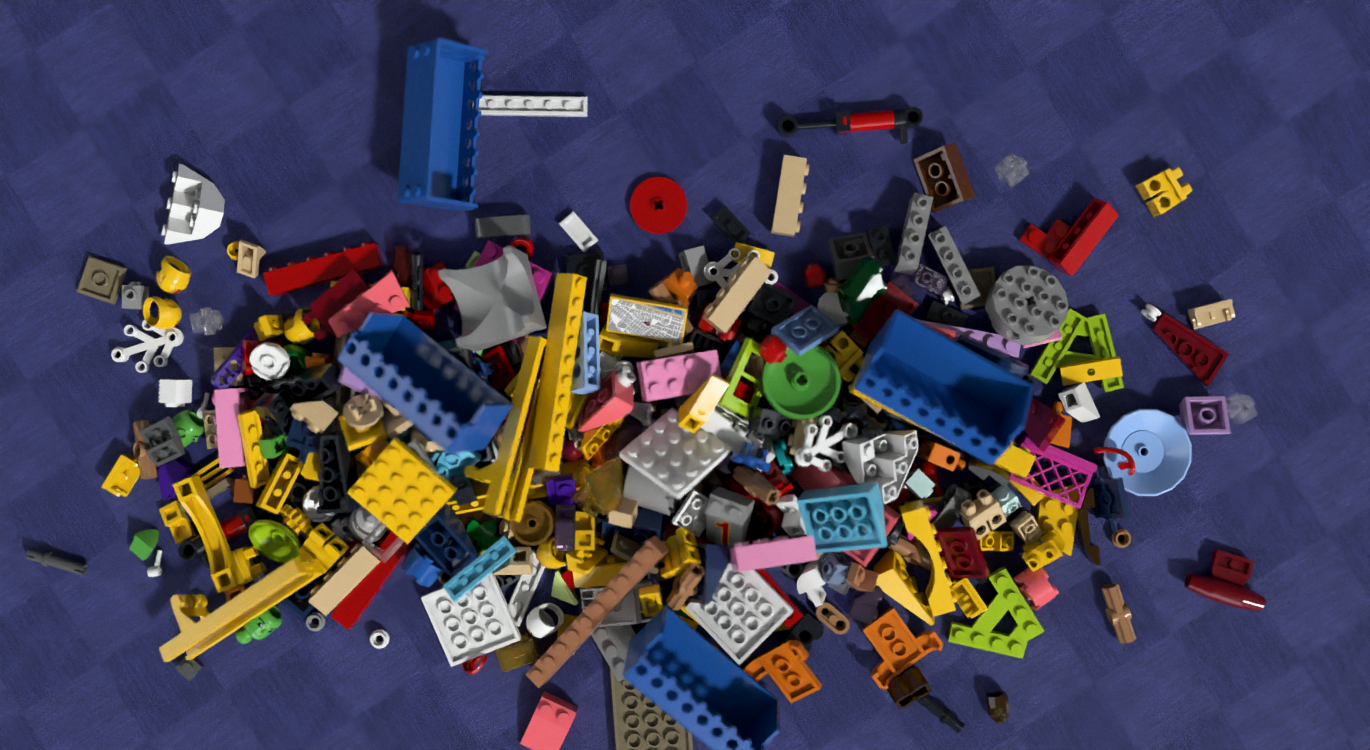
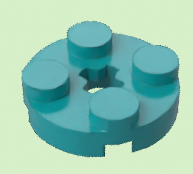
M784 438L772 439L775 444L774 449L779 464L783 467V474L785 476L792 474L795 467L790 456L787 457L786 453H789L786 441Z

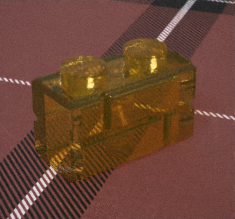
M528 634L522 635L521 640L496 649V655L502 672L536 662L541 658L535 637H529Z

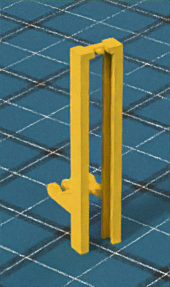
M529 336L512 399L513 406L508 414L496 462L482 469L473 465H468L464 469L466 477L474 478L477 481L490 485L483 512L500 515L507 488L510 489L502 518L516 522L521 521L534 468H528L543 364L515 471L511 474L543 349L547 343L546 339L536 336Z
M292 559L212 613L207 610L208 601L203 594L173 595L170 598L171 606L181 633L159 647L163 661L170 662L185 651L187 654L185 656L186 660L194 659L250 620L322 575L324 572L319 560L311 559L308 562H301L300 559ZM190 616H200L201 620L196 622Z

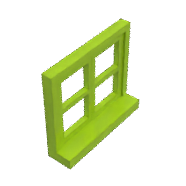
M745 338L726 380L729 385L717 403L749 420L751 406L758 405L764 392L762 377L759 381L743 372L752 352L760 356L758 353L760 349L758 347L759 343L750 338ZM741 376L758 385L749 404L733 396Z

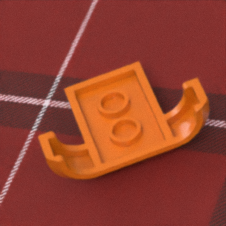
M893 606L861 628L883 658L871 671V677L879 688L888 689V684L894 677L934 650L941 651L943 642L934 630L924 631L914 637Z
M789 640L752 660L743 669L757 682L769 674L790 703L820 690L822 686L804 662L808 658L809 653L798 640Z

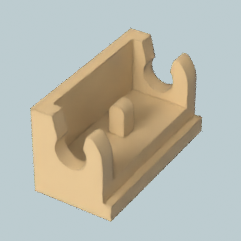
M1232 299L1187 309L1192 330L1235 318Z

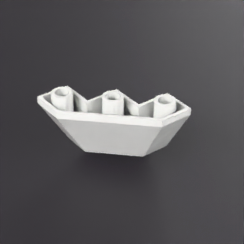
M179 164L178 171H173L171 182H175L172 198L168 197L166 209H170L167 225L163 224L161 235L165 236L164 244L203 239L220 227L224 214L225 199L214 183L185 165Z
M882 431L879 436H873L872 440L864 438L862 434L857 435L854 439L842 441L843 452L846 455L845 462L854 480L858 484L877 482L883 504L896 499L918 451L917 431Z

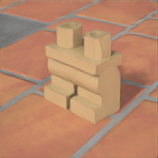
M985 489L977 492L978 498L974 501L966 500L961 503L962 509L959 510L965 524L964 527H973L975 533L979 526L983 528L981 532L976 533L978 540L990 533L989 527L994 530L1007 521L999 502ZM997 515L999 519L996 522H992L993 517Z

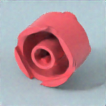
M1028 567L1012 578L1024 599L1030 601L1028 605L1035 611L1059 594L1056 587L1047 580L1049 576L1042 568L1032 572Z

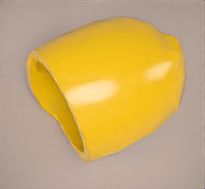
M564 535L551 536L539 544L536 550V559L542 566L549 569L566 566L567 559L564 547H568L571 550L575 545Z

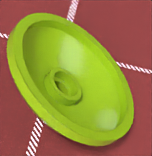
M258 520L250 526L248 531L249 538L255 548L264 556L282 564H286L292 559H298L300 555L298 550L302 546L298 537L287 526L273 520Z

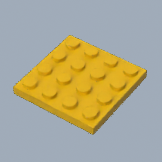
M396 437L347 493L408 544L457 489Z

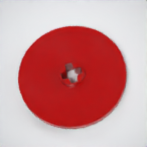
M652 177L641 182L634 190L630 200V211L635 223L644 231L651 234H666L675 230L683 222L687 212V199L682 188L673 180L665 177ZM662 201L664 208L662 210H655L654 203Z

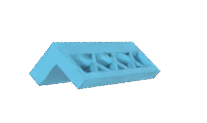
M503 536L442 587L452 600L457 602L517 551L512 546L510 540Z

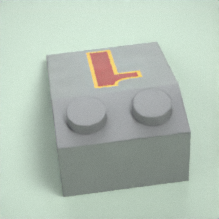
M721 487L712 492L706 513V540L715 544L728 545V549L734 548V544L745 542L755 499Z

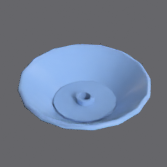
M1137 409L1123 415L1111 426L1104 442V447L1122 449L1128 452L1134 459L1136 468L1134 474L1130 476L1128 475V469L1120 470L1117 466L1119 461L1127 460L1124 456L1116 453H1104V463L1110 477L1123 478L1125 491L1137 496H1158L1172 490L1185 478L1191 464L1192 444L1186 429L1174 416L1158 409ZM1142 448L1145 449L1144 455H1141L1140 453Z

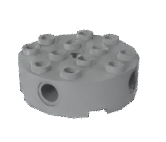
M1031 265L1015 266L1005 271L988 291L985 303L986 312L989 314V318L992 321L991 325L995 331L1006 340L1020 345H1032L1033 343L1043 342L1050 338L1066 320L1069 306L1066 292L1056 277L1044 269Z

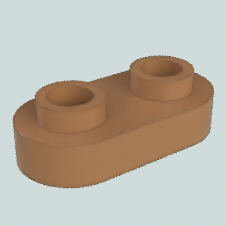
M823 602V605L816 607L815 613L818 619L834 633L842 635L849 630V620L831 603ZM823 608L828 609L827 614H822L821 611ZM839 620L843 622L840 627L836 626V622Z

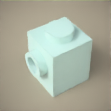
M914 468L904 481L905 486L917 498L921 499L923 497L927 498L933 492L932 488L935 486L918 468Z
M1001 485L991 493L999 502L1005 517H1008L1021 506L1017 496L1007 485L1005 487Z

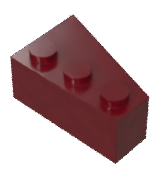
M1032 398L1023 429L1035 445L1044 452L1066 419Z

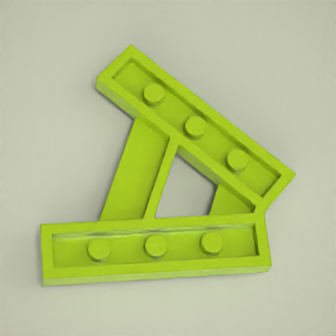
M1068 308L1066 320L1059 328L1062 339L1046 344L1029 375L1044 384H1048L1056 368H1060L1059 366L1115 357L1116 354L1105 313L1086 318ZM1076 335L1087 336L1090 339L1093 355L1067 350ZM1121 376L1100 380L1103 392L1124 388Z
M1003 566L988 576L998 592L987 606L988 609L983 611L972 626L952 621L947 641L1023 659L1027 642L1045 631ZM1009 610L1017 623L1010 634L992 631Z

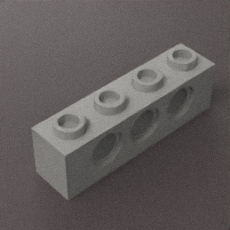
M914 193L910 199L894 271L913 276L918 269L933 197Z
M945 226L928 234L962 305L979 298L980 293L947 227Z

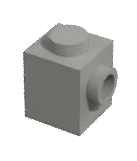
M129 282V285H122V308L143 309L144 301L149 298V287L142 286V282Z

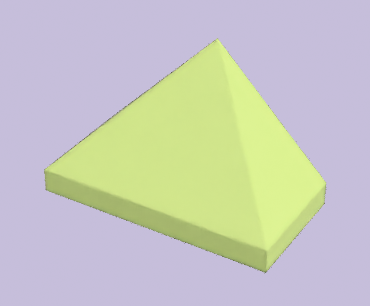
M559 568L555 572L551 596L576 606L579 604L580 599L575 591L570 590L562 579L561 574L563 571Z

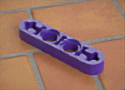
M255 328L245 335L212 375L211 382L215 388H228L242 372L243 340L256 339L255 333L257 332ZM232 360L238 363V368L235 371L230 368ZM219 377H224V378H223V381H224L225 383H220V384H219V382H220Z

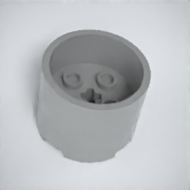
M630 465L624 486V498L638 501V506L669 516L671 512L674 513L681 498L678 500Z

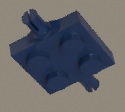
M293 418L285 445L297 448L300 451L298 463L301 462L303 456L302 464H305L308 453L319 454L320 437L332 431L335 418L322 434L311 431L307 427L309 424L305 421H298Z
M1101 465L1097 467L1100 478L1091 479L1089 487L1094 488L1095 518L1108 520L1110 531H1117L1116 519L1130 516L1123 478L1109 477L1106 465Z

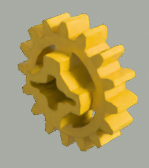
M285 504L279 511V514L284 519L283 524L297 537L301 535L304 539H307L313 530L312 525H310L311 519L298 507L293 509L290 505Z

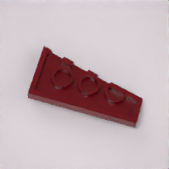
M1161 313L1152 327L1154 333L1205 386H1209L1229 353L1166 313Z

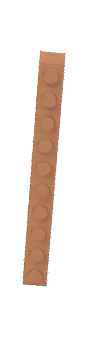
M656 536L649 539L525 675L538 688L548 682L669 549Z

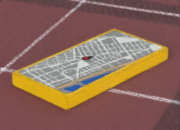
M611 294L606 331L683 344L688 306Z

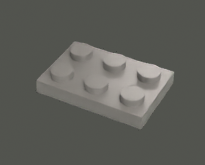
M631 625L598 627L591 635L616 679L620 682L624 679L623 670L629 641L636 633Z

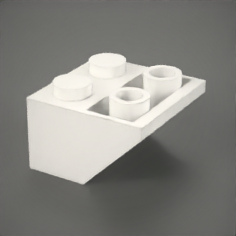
M692 489L671 522L678 527L693 531L695 536L700 537L706 527V513L710 497L697 489Z

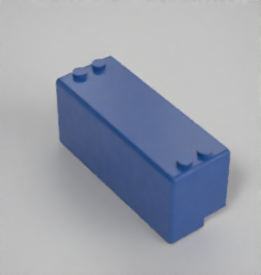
M442 38L408 47L398 201L400 203L450 211H466L478 208V204L473 203V195L476 194L474 176L477 175L475 160L479 154L476 145L477 137L480 135L478 130V118L481 117L479 100L483 95L482 91H480L481 80L484 77V73L481 72L482 60H485L483 55H488V50ZM476 62V69H475V71L473 72V66H474V63ZM475 82V88L472 91V84ZM472 101H473V102H474V106H473V109L471 110L470 106H471V103H472ZM472 120V127H471V129H470V128H469V124H470V121ZM471 139V146L468 148V142ZM470 159V165L467 168V160ZM468 177L469 183L466 187L465 182Z
M899 310L893 312L870 342L854 384V389L990 465L1011 446L1012 440L1025 427L1034 390L1033 385Z
M370 312L359 331L353 330L337 357L341 364L448 454L484 450L513 406L512 402L403 314Z
M664 606L629 641L623 678L710 749L765 750V746L780 733L779 699L667 606Z

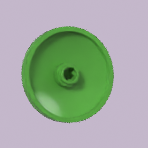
M818 345L800 356L787 347L785 352L787 357L780 364L778 362L774 364L765 363L762 372V388L765 397L776 411L788 418L797 420L815 418L827 411L838 397L841 385L839 368L833 357Z

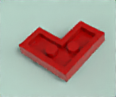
M1056 219L1045 234L1034 225L1029 224L1019 238V241L1048 260V257L1071 228L1059 219Z

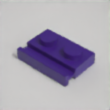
M574 474L554 476L553 479L545 477L551 508L553 505H559L560 507L578 504Z

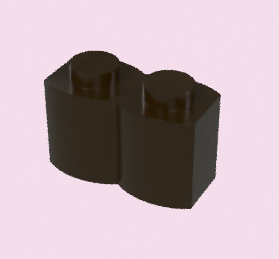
M918 666L908 668L901 676L894 677L889 682V688L887 689L899 710L911 705L915 700L926 696L932 690Z

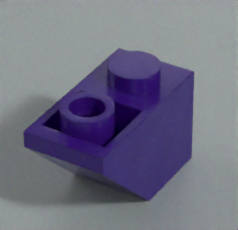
M180 457L162 464L157 471L161 497L164 500L176 498L177 494L173 484L192 476L191 472L194 467Z

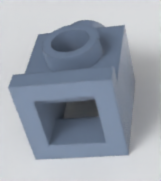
M828 552V558L820 569L823 573L822 579L826 583L840 585L849 573L851 565L844 554Z

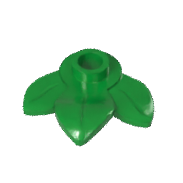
M472 520L467 526V534L477 553L489 549L501 539L495 536L497 531L495 521H486L480 525L476 520ZM474 541H480L481 545L476 546Z

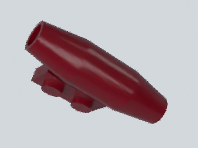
M1214 549L1210 564L1212 576L1188 573L1184 581L1185 588L1207 599L1228 606L1253 611H1262L1265 606L1266 600L1264 596L1243 586L1250 580L1254 561L1225 551Z

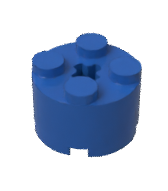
M419 542L414 545L401 563L403 571L409 577L414 575L417 578L416 582L426 587H430L435 583L444 571Z

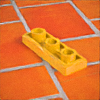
M1119 356L1059 366L1063 386L1123 376Z

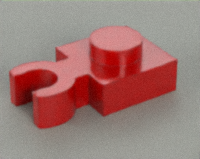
M415 310L414 314L402 311L401 314L409 318L422 330L434 331V311Z

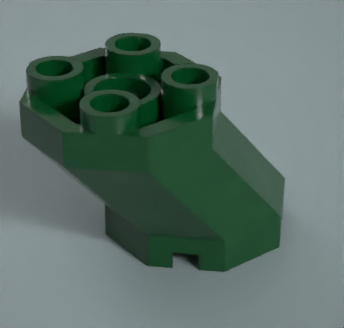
M870 256L861 258L845 284L837 286L839 290L837 291V296L843 312L848 313L849 316L845 318L851 326L859 324L874 300L887 291V285L881 278V273H883L881 264L879 262L876 263L874 258Z

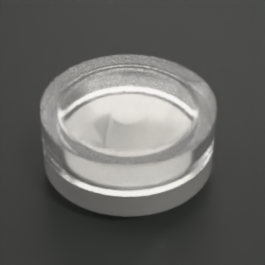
M363 506L354 510L348 519V527L351 534L362 542L364 540L367 543L375 542L388 530L387 526Z

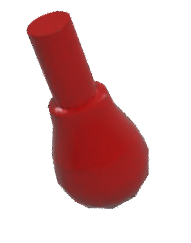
M931 462L922 463L920 470L935 484L932 488L935 496H942L943 493L938 484L935 464Z

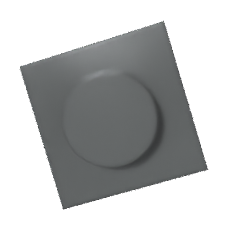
M196 657L192 660L184 658L175 669L190 681L203 668L204 664Z

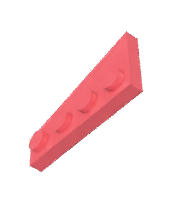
M391 270L381 280L375 282L372 287L357 296L350 304L348 303L330 317L329 323L337 338L361 328L370 312L394 313L410 306L395 274Z

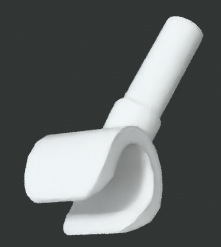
M205 393L203 405L197 411V416L203 419L202 411H209L207 410L210 393Z
M157 550L154 566L148 567L147 574L149 577H156L162 574V567L160 566L162 550Z

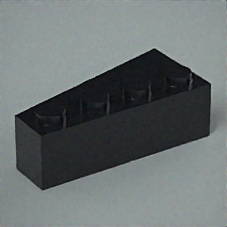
M334 363L287 372L280 379L267 380L260 390L263 393L280 394L288 407L291 408L293 404L316 402L335 392L341 384L338 381L341 371Z
M334 431L321 436L319 452L321 471L318 472L320 490L317 493V498H319L317 514L352 512L362 506L347 493L358 481L353 450L349 451L343 431Z

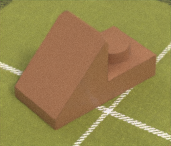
M852 562L846 581L858 591L872 592L874 591L879 573L864 569L860 564Z

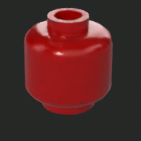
M767 335L758 345L760 348L758 351L759 355L769 364H774L775 362L780 364L787 357L785 353L787 345L776 335L771 337Z

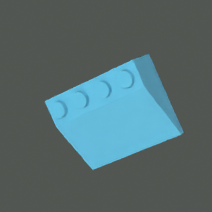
M877 482L806 490L798 498L797 503L807 536L814 537L816 553L887 546L883 500Z

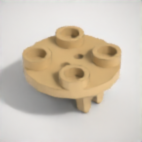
M369 393L360 394L352 397L345 404L343 416L349 425L357 430H364L383 418V405L380 399Z

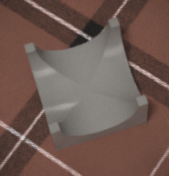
M512 246L503 248L504 255L488 264L462 270L443 269L438 271L440 279L449 286L460 309L463 331L461 337L456 338L458 347L479 351L547 328L527 254Z

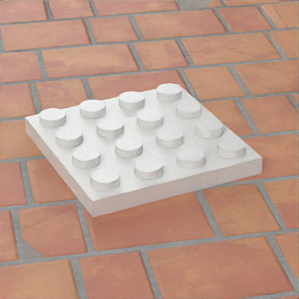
M672 407L620 451L619 456L679 500L731 453V447L701 428L693 433L678 426L679 411Z
M731 562L727 565L709 605L690 602L685 607L738 665L794 611L755 569L732 573Z
M494 572L457 602L452 600L443 587L421 597L451 667L517 642L522 638Z

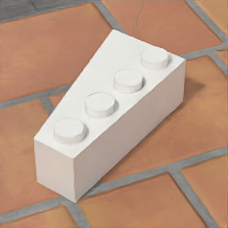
M716 404L707 421L700 427L710 435L716 436L729 445L733 452L739 453L744 441L753 443V456L756 455L758 448L768 450L767 463H770L776 456L772 438L769 437L770 434H766L765 437L754 435L753 430L747 429L748 420L719 404Z

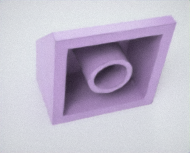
M1225 396L1185 397L1180 403L1181 423L1189 435L1231 433Z

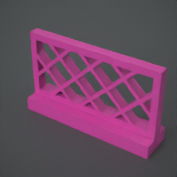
M1028 435L1021 437L1018 443L1019 448L1020 446L1031 450L1032 455L1040 456L1034 460L1039 472L1031 476L1028 473L1027 478L1023 479L1016 478L1014 474L1009 473L1010 480L1080 509L1092 474L1096 472L1098 465L1051 445L1043 452ZM1041 458L1048 459L1051 467L1042 470L1038 460ZM1060 465L1065 466L1068 475L1061 478L1056 469ZM1052 469L1056 480L1048 483L1044 472ZM1081 473L1086 475L1084 483L1078 485L1074 474ZM1039 474L1045 484L1040 487L1035 486L1032 477ZM1070 477L1074 487L1066 490L1062 480ZM1058 482L1062 492L1059 494L1052 493L1049 485ZM1076 489L1079 496L1077 502L1071 501L1067 492Z

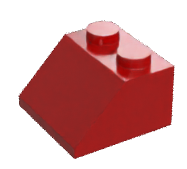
M440 262L423 271V287H425L423 304L426 311L435 312L456 301L451 289L440 279L438 272L443 269H449L447 263Z

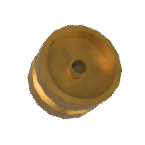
M540 500L525 502L521 521H510L514 537L519 542L529 546L538 545L546 541L556 525L554 511L547 503ZM535 520L536 526H534V524H530L529 521Z

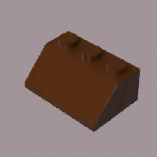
M956 143L944 145L913 159L926 196L933 197L931 206L933 213L976 197Z

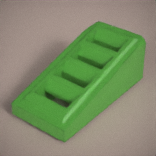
M274 434L259 440L261 454L264 459L276 458L294 449V447L285 445L288 437L286 435Z

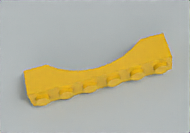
M200 476L189 477L173 484L180 503L192 518L201 535L208 555L211 577L218 593L243 583V577Z
M922 500L899 506L907 532L919 539L930 553L931 576L925 593L933 617L955 611L954 603L957 602L954 591L950 592L949 589L952 582L949 574L945 575L944 572L947 566L944 557L940 558L939 552L942 551L939 540L935 541L933 536L937 533L934 524L930 523L928 517H931L928 505L924 506Z

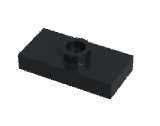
M932 300L925 318L935 323L963 328L968 315Z

